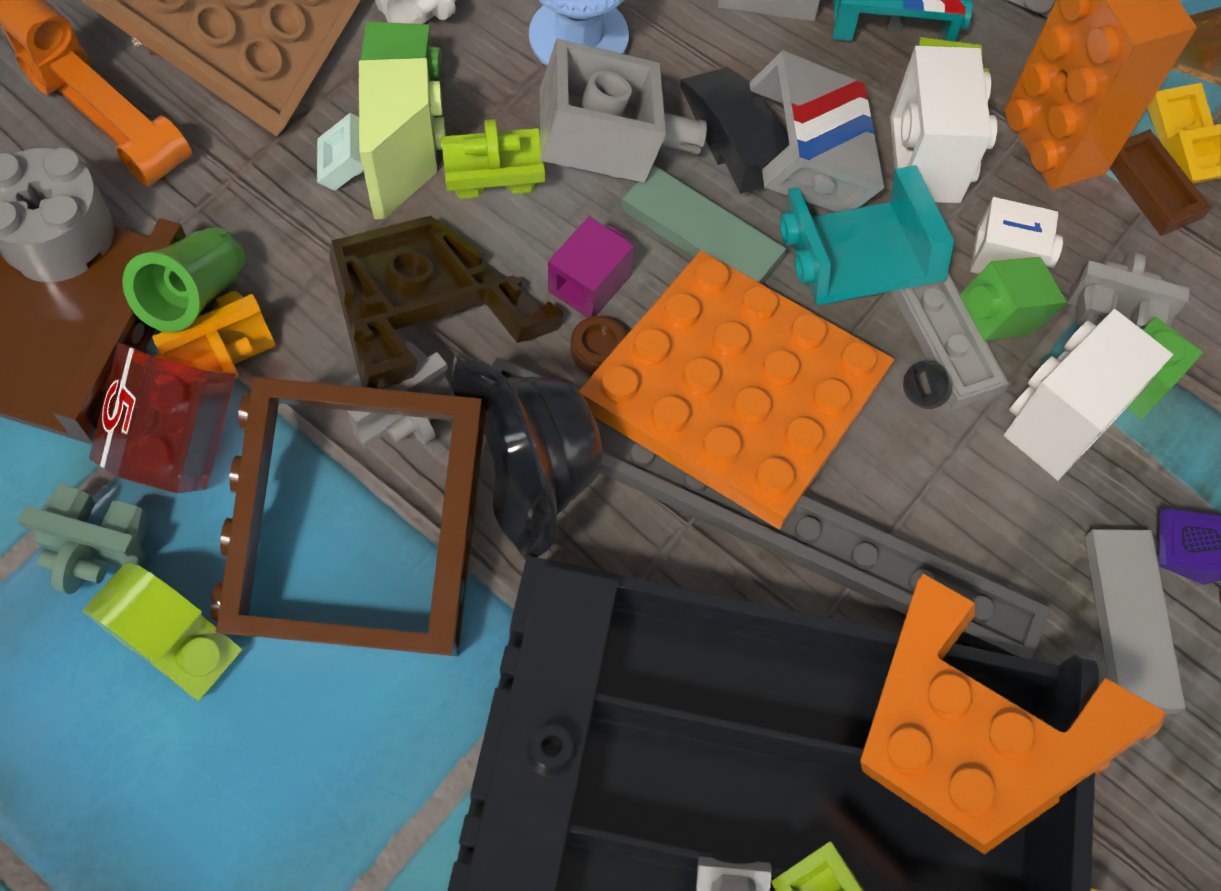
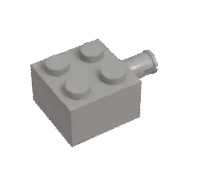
M556 38L540 87V161L645 183L661 146L688 151L695 155L701 152L707 132L706 121L664 113L659 62Z

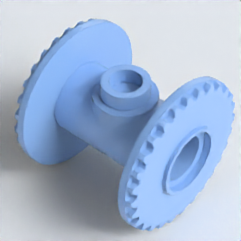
M538 0L543 6L535 13L531 20L529 41L535 56L542 64L548 65L556 38L621 54L625 53L629 40L628 25L623 15L616 9L624 0Z

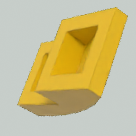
M1202 83L1157 91L1147 109L1162 145L1193 184L1221 179V124L1214 125Z

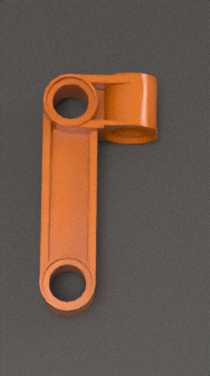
M0 0V25L16 53L17 63L28 79L46 96L58 90L118 144L115 148L118 156L141 184L149 188L193 155L188 142L170 120L160 115L153 121H150L91 68V61L80 45L71 23L46 0Z

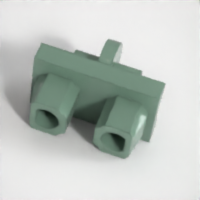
M58 484L42 509L26 505L17 522L21 527L35 531V542L39 546L49 548L44 549L40 553L38 566L52 570L51 585L53 589L71 595L82 586L85 580L100 584L106 575V566L104 565L120 569L127 561L144 569L146 568L150 558L141 548V544L145 537L149 518L143 509L119 500L112 501L101 525L87 523V520L96 504L91 496L80 489Z

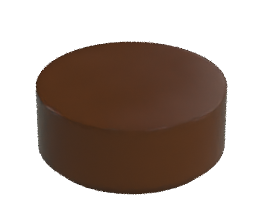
M604 316L589 317L578 323L571 334L570 344L571 357L576 366L582 371L593 375L626 337L627 334L624 328L617 321Z

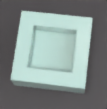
M352 113L346 115L317 139V183L334 191L354 176L363 172L360 156L359 117Z

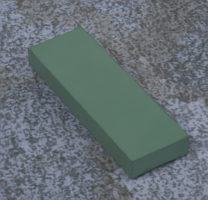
M654 164L645 183L637 182L621 200V211L692 257H695L701 250L761 284L767 280L784 259L787 248Z

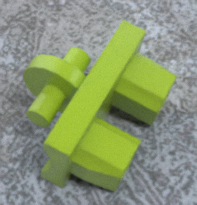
M495 119L484 120L485 133L441 137L447 191L455 190L460 199L479 197L485 191V188L506 186V189L510 190L513 194L529 193L534 190L535 183L545 182L544 163L540 161L539 128L497 132Z

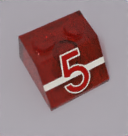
M118 343L89 459L119 478L176 494L206 490L235 373L136 346Z

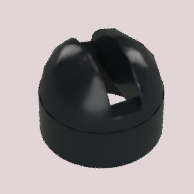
M920 361L910 366L903 377V389L907 398L916 406L923 409H935L942 406L950 398L953 390V381L947 370L940 364L933 361ZM923 372L926 373L932 392L931 395L923 397L918 375Z

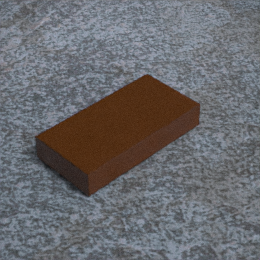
M1151 129L1129 137L1109 168L1160 236L1203 219L1212 208Z

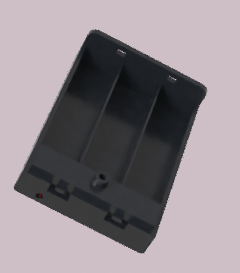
M527 555L509 628L508 646L505 645L499 670L500 680L498 688L495 687L471 788L470 807L468 815L465 814L459 839L460 849L457 862L454 861L447 891H696L699 856L711 857L733 864L771 863L772 881L830 841L865 891H1091L1095 772L1061 795L1057 804L989 852L983 854L862 771L860 760L901 633ZM953 644L942 659V661L1060 732H1067L1099 687V669L1096 660L1079 655L1071 656L1058 666ZM771 883L770 891H776Z

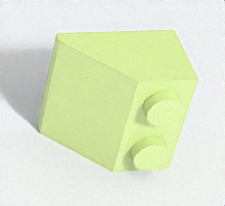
M427 58L359 61L360 156L374 219L387 218L437 173V150H442L441 137L446 136L444 117H434L442 115L440 81L429 80Z

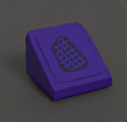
M1174 509L1161 510L1159 518V567L1203 585L1220 581L1221 516Z

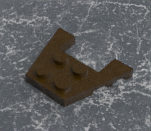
M430 215L335 239L331 242L329 258L362 387L380 389L414 377L418 361L395 331L397 329L479 304H485L491 309L516 343L558 330L564 314L551 302L548 301L544 306H541L522 292V281L515 276L503 278L482 263L484 257L482 252Z

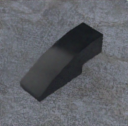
M729 67L681 79L680 88L695 119L706 121L707 132L705 140L717 165L726 164L740 194L763 188L762 169L790 145L786 133L768 105L759 94L750 90V84Z

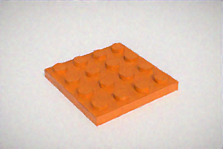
M700 250L579 389V392L588 403L595 418L780 530L882 383L895 359Z

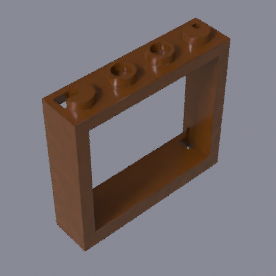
M253 377L251 395L245 394L242 397L239 408V427L241 431H245L242 456L236 455L234 457L229 476L230 490L232 493H236L233 518H226L220 536L221 554L227 556L224 579L216 583L211 598V616L214 620H217L216 633L458 657L486 420V409L482 399ZM279 404L453 421L428 633L249 616Z

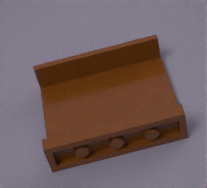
M159 218L149 237L114 227L112 244L104 256L99 252L92 260L86 263L89 268L87 271L77 277L64 281H34L23 276L21 271L10 266L0 254V417L95 446L104 429L102 413H104L103 405L106 394L111 384L115 380H119L116 393L112 396L109 403L108 414L110 417L115 408L129 348L134 350L125 387L156 330L144 323L130 308L123 291L122 280L124 270L129 261L137 255L162 249L185 238L186 235L180 223Z

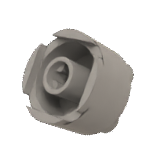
M34 148L12 155L0 153V254L10 266L21 271L23 276L40 282L64 281L77 277L87 271L89 268L86 263L92 260L99 252L104 256L112 244L115 230L112 214L87 167L80 161L77 154L68 148Z

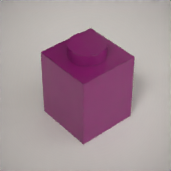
M588 216L548 260V292L587 318L597 316L631 277L634 244L629 242L627 237L618 229L612 226L605 227Z

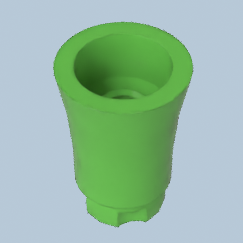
M214 227L193 232L182 240L162 249L137 255L129 261L123 273L122 284L125 298L133 312L152 328L164 332L182 331L195 321L209 302L235 281L238 272L245 267L246 256L243 246L232 238L228 230Z

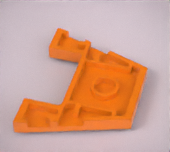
M922 574L916 584L860 763L862 771L981 853L986 854L1057 804L1060 796L1092 773L1099 774L1108 768L1112 759L1139 740L1143 739L1146 741L1156 734L1164 723L1166 712L1105 678L1067 732L1056 730L942 661L974 618L975 603L929 576Z

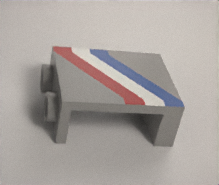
M784 50L749 82L752 92L783 103L790 144L762 169L764 188L788 196V189L799 187L805 202L834 212L859 208L884 188L865 83Z

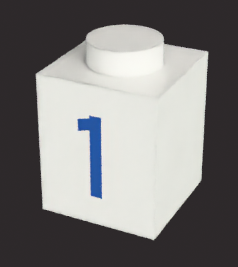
M992 197L976 230L970 272L979 274L991 261L1041 257L1046 267L1054 268L1063 245V236L1056 234L1058 211Z

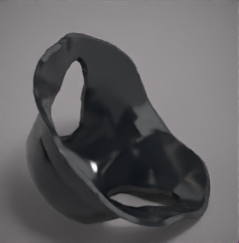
M455 356L451 375L454 396L482 399L486 409L484 434L494 460L495 468L492 503L495 518L501 530L515 545L524 560H526L527 555L539 557L547 552L552 545L556 532L557 515L598 477L601 470L602 443L592 411L578 389L565 379L542 376L506 378L494 367L483 361H466L460 356ZM481 376L500 382L505 388L494 387ZM546 495L550 512L532 532L531 520L534 508L542 497Z

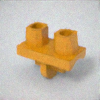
M236 291L216 298L212 306L213 311L197 317L188 328L178 332L161 331V333L152 336L178 389L220 370H223L228 382L237 379L239 375L234 364L276 346L253 294L243 298Z

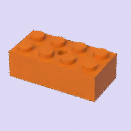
M1179 0L1055 1L1004 109L1010 128L1019 135L1030 154L1034 168L1041 172L1051 190L1104 175L1108 172L1197 29V26Z

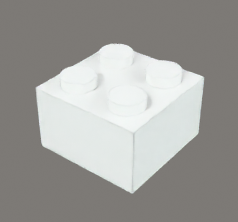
M915 46L890 115L895 169L917 165L934 201L938 203H961L970 182H976L979 177L981 159L986 149H992L996 141L997 119L994 115H989L988 109L991 75L989 72L983 71L981 48Z
M1115 308L1098 326L1087 320L1065 344L1064 348L1066 350L1057 359L1051 356L1029 380L1028 385L1030 386L1009 409L1016 418L1003 436L1057 481L1127 409L1174 355Z

